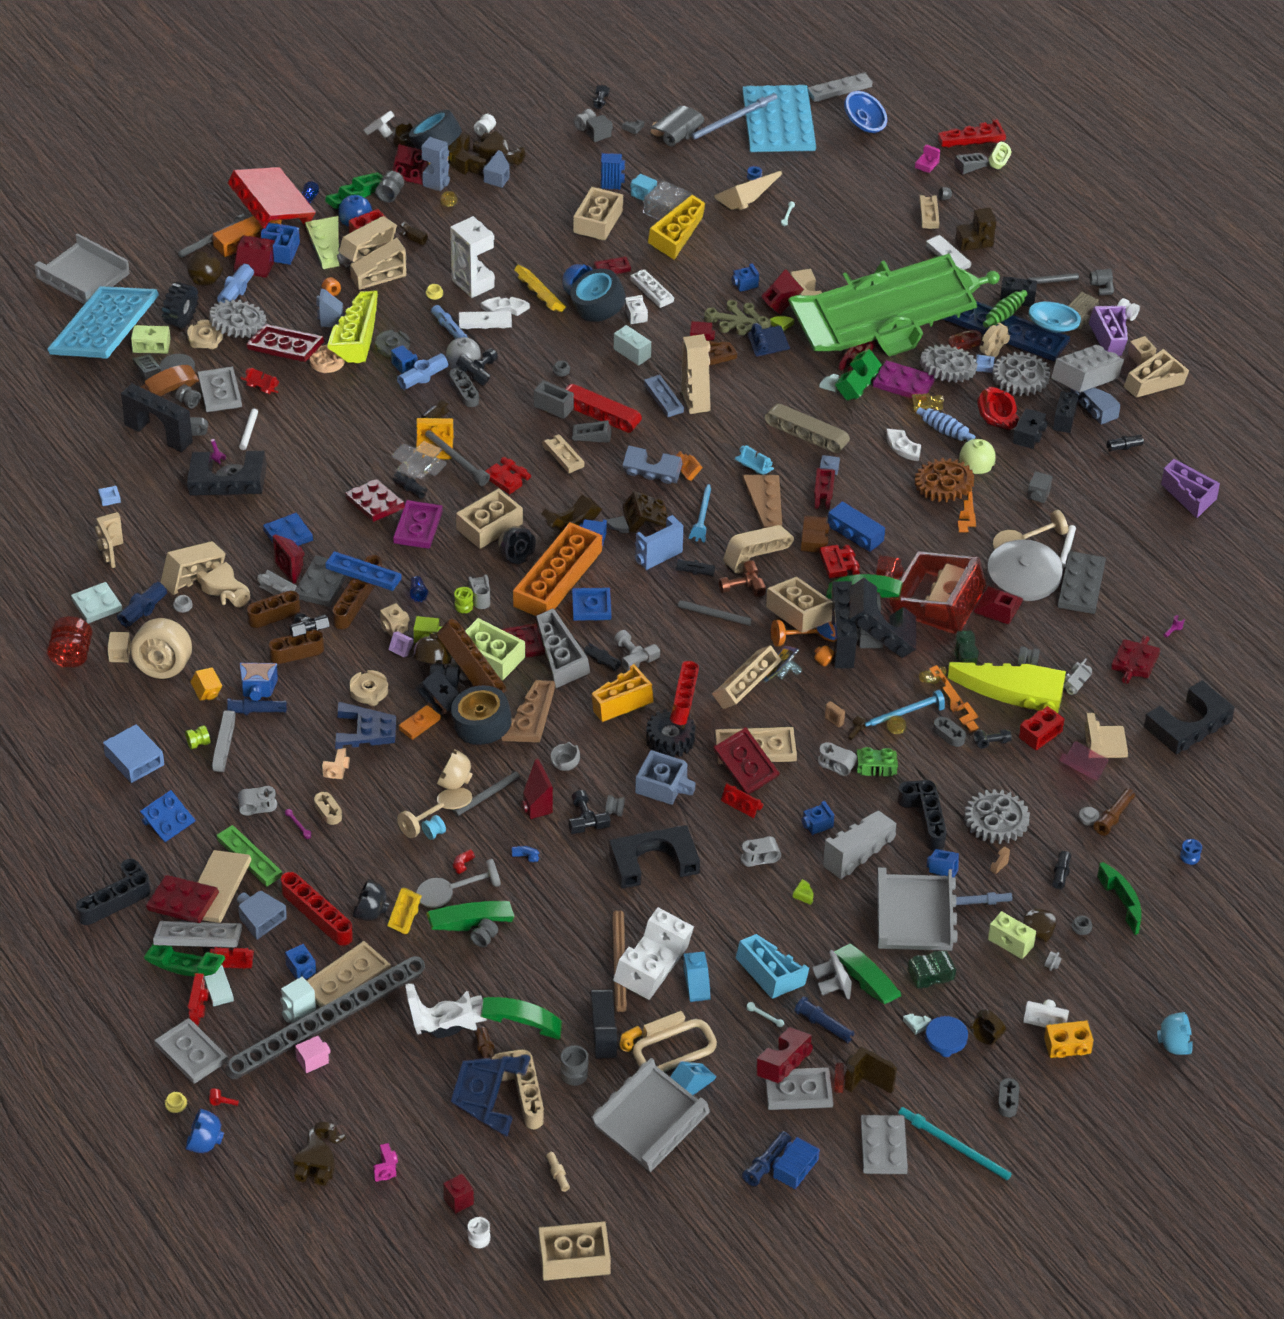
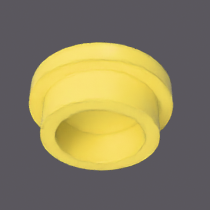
M431 284L426 290V296L433 300L439 299L443 296V290L440 285Z
M179 1092L169 1094L165 1100L166 1109L172 1113L183 1111L187 1106L185 1096Z

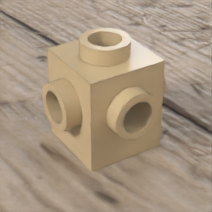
M397 603L380 610L381 626L391 637L394 632L404 633L408 631L409 616L406 611L403 612Z

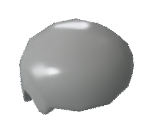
M567 742L566 744H559L554 747L550 754L551 763L561 771H569L575 768L580 761L578 746Z

